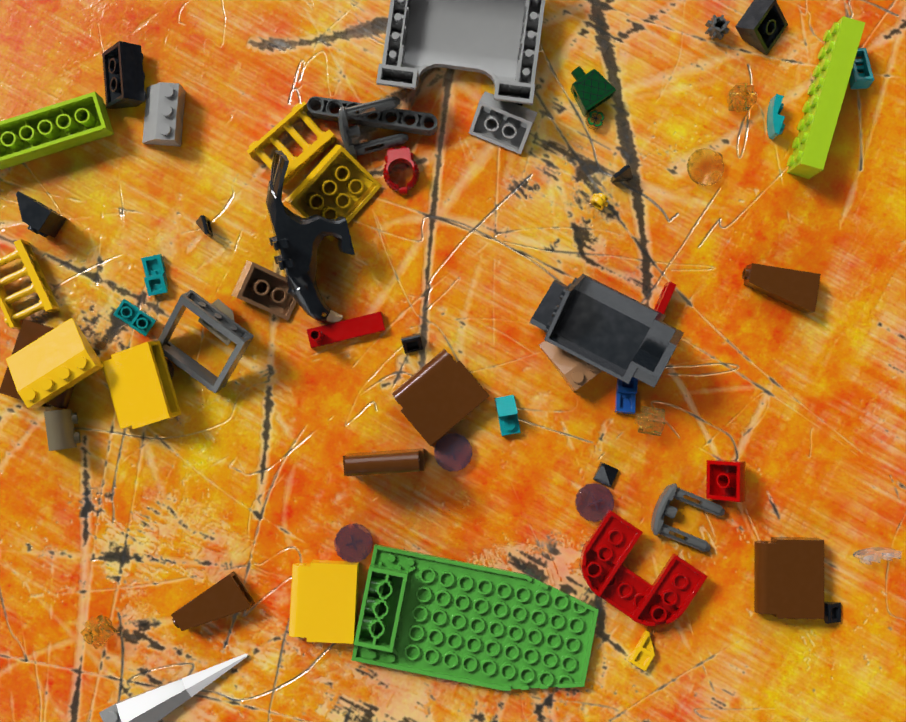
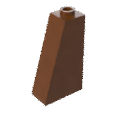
M754 263L747 265L743 269V285L803 313L809 314L816 310L821 274Z
M233 571L175 611L171 616L173 617L174 625L180 628L181 631L247 610L255 602Z

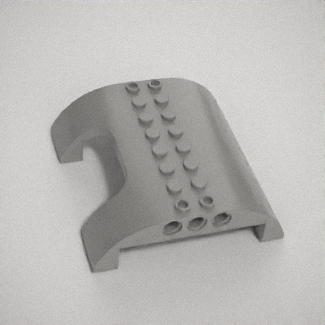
M391 0L382 64H379L376 84L416 90L421 75L431 68L441 67L485 74L492 80L495 88L494 100L533 105L534 83L545 0Z

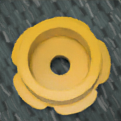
M602 193L593 194L590 203L595 208L603 210L604 207L608 206V198Z

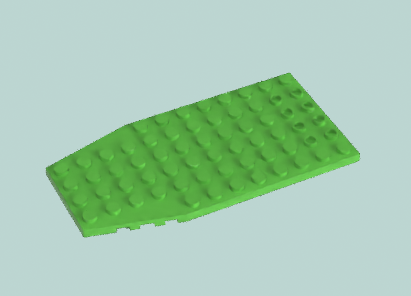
M375 544L368 570L351 660L502 691H511V689L529 690L530 688L548 689L550 687H584L599 609L524 573Z

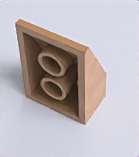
M246 261L231 295L286 320H289L297 302L287 292L289 287L286 277L251 261Z
M547 341L539 345L572 391H576L603 371Z

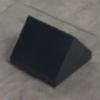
M420 333L401 337L405 354L423 350Z

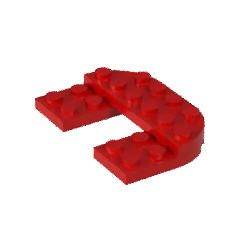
M608 510L590 539L585 542L581 552L580 567L585 582L598 597H601L637 623L646 626H656L673 622L684 613L708 576L673 553L653 585H651L622 565L643 532L611 510Z

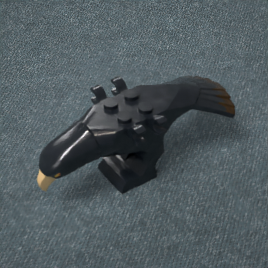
M274 151L266 205L274 237L269 238L270 245L274 247L275 251H279V256H274L275 263L279 265L280 270H284L289 287L287 292L297 301L307 315L321 322H338L343 318V315L331 310L324 303L317 288V253L323 238L333 236L338 239L337 246L340 252L355 255L346 218L340 216L336 219H327L320 215L302 218L286 208L282 203V190L289 160L282 151Z

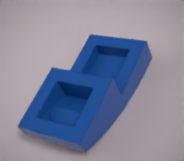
M633 377L628 384L617 378L615 413L635 414L638 379Z

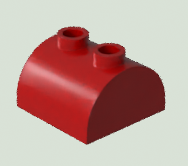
M707 460L706 499L745 502L746 462Z

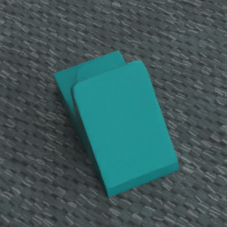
M514 395L495 398L501 436L521 433Z

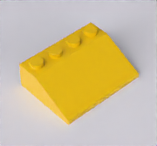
M336 144L285 201L304 218L320 215L327 219H336L342 216L346 218L348 224L382 185L343 146ZM326 236L331 242L335 239L333 236Z
M73 317L6 358L17 392L27 408L41 407L104 367Z

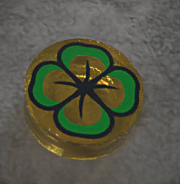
M598 109L591 110L586 116V125L593 130L600 129L605 122L604 113Z

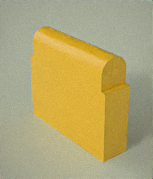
M160 340L145 342L111 355L112 359L102 362L120 429L141 428L182 415Z
M313 560L311 563H295L292 565L289 636L307 638V642L354 644L357 621L359 562Z

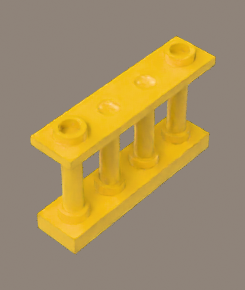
M305 101L301 104H296L292 108L291 113L259 141L252 142L247 150L252 158L258 155L270 170L272 160L263 150L272 143L279 151H282L289 160L283 186L336 141V137L330 129L326 132L322 131L307 115L308 108ZM299 118L317 136V140L312 145L308 144L292 126ZM285 130L303 149L298 157H294L277 138Z
M22 239L14 242L16 247L14 252L0 258V267L18 258L24 264L23 269L0 279V307L5 315L4 321L8 327L18 330L21 328L20 320L38 311L44 310L55 313L60 310L30 243ZM26 275L30 277L32 281L31 286L10 296L7 295L3 286ZM34 292L38 294L40 298L39 303L15 313L11 303Z

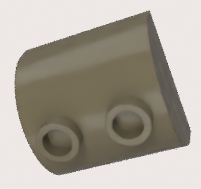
M72 409L44 412L49 451L76 448V443L81 442L79 431L75 432L74 424H78L77 412L72 413Z

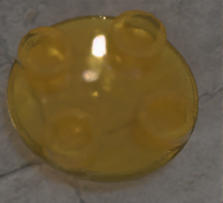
M706 148L696 150L687 162V172L690 178L702 186H710L717 183L724 172L722 154Z

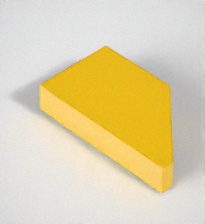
M647 629L628 659L630 663L645 672L655 657L651 635Z

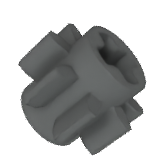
M713 15L711 21L708 20L705 26L709 27L705 34H709L711 40L717 37L721 40L724 34L729 32V29L726 27L730 21H726L724 15L721 17Z

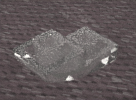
M885 547L866 548L853 553V556L859 558L861 563L872 565V562L880 563L881 559L892 561L893 558L901 559L902 551Z

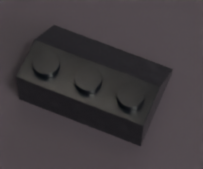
M119 41L102 53L106 109L137 107L144 103L146 99V91L144 90L145 73L143 72L142 64L144 57L141 45Z

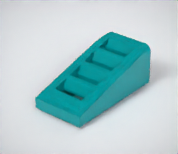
M859 48L856 57H861V59H855L849 78L851 89H867L874 81L866 48Z

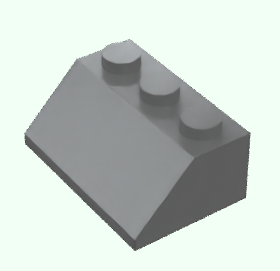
M159 82L147 87L143 144L181 146L186 91L179 83Z
M485 91L478 103L469 134L521 155L538 112L513 102L494 100V95Z

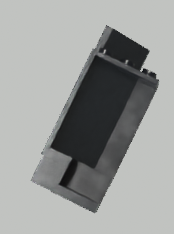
M585 274L575 278L568 286L554 280L530 320L532 325L547 333L545 341L628 384L634 377L653 388L656 386L684 332L663 322L666 315Z

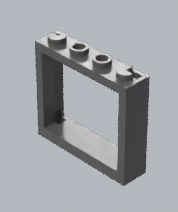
M190 290L180 296L157 341L160 340L165 357L191 375L192 378L206 386L208 390L217 393L227 384L254 335L193 290ZM186 308L237 344L219 377L169 342Z

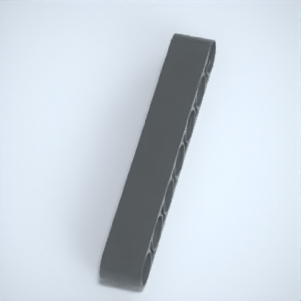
M315 96L308 100L307 108L313 118L338 122V113H331L333 108H341V106L348 108L362 103ZM315 105H321L320 110H312ZM397 108L377 112L378 116L373 120L368 118L369 115L348 120V124L427 136L434 135L438 129L437 118L433 114ZM390 116L397 118L394 122L387 121V118ZM408 119L415 120L413 125H407L405 122ZM429 121L434 123V126L431 128L424 126Z

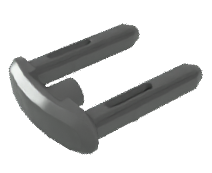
M391 96L348 108L341 106L338 111L340 134L346 150L355 159L360 155L399 146L408 141L409 137L407 134L399 133L355 145L352 142V138L361 136L358 125L348 126L349 119L396 108L401 102L400 98Z
M676 483L668 485L660 495L653 511L651 521L653 534L655 536L658 534L702 552L710 551L711 545L706 540L664 524V516L672 519L676 516L677 508L669 505L673 498L716 516L724 515L725 509L717 503L678 488ZM687 495L694 499L699 500V503L697 504L687 499H684L683 496ZM669 531H673L675 533L685 536V539H681L674 535L669 534Z

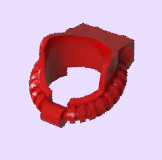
M402 146L401 149L389 148L384 158L386 162L385 168H383L384 181L393 191H399L400 195L408 194V190L414 188L419 179V168L414 161V154L410 152V147L408 148L407 146ZM398 163H405L413 170L412 179L404 187H399L398 184H395L390 179L391 168Z

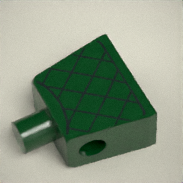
M579 66L571 73L576 80L572 84L571 92L583 116H586L590 111H593L613 97L616 91L596 69L586 74Z

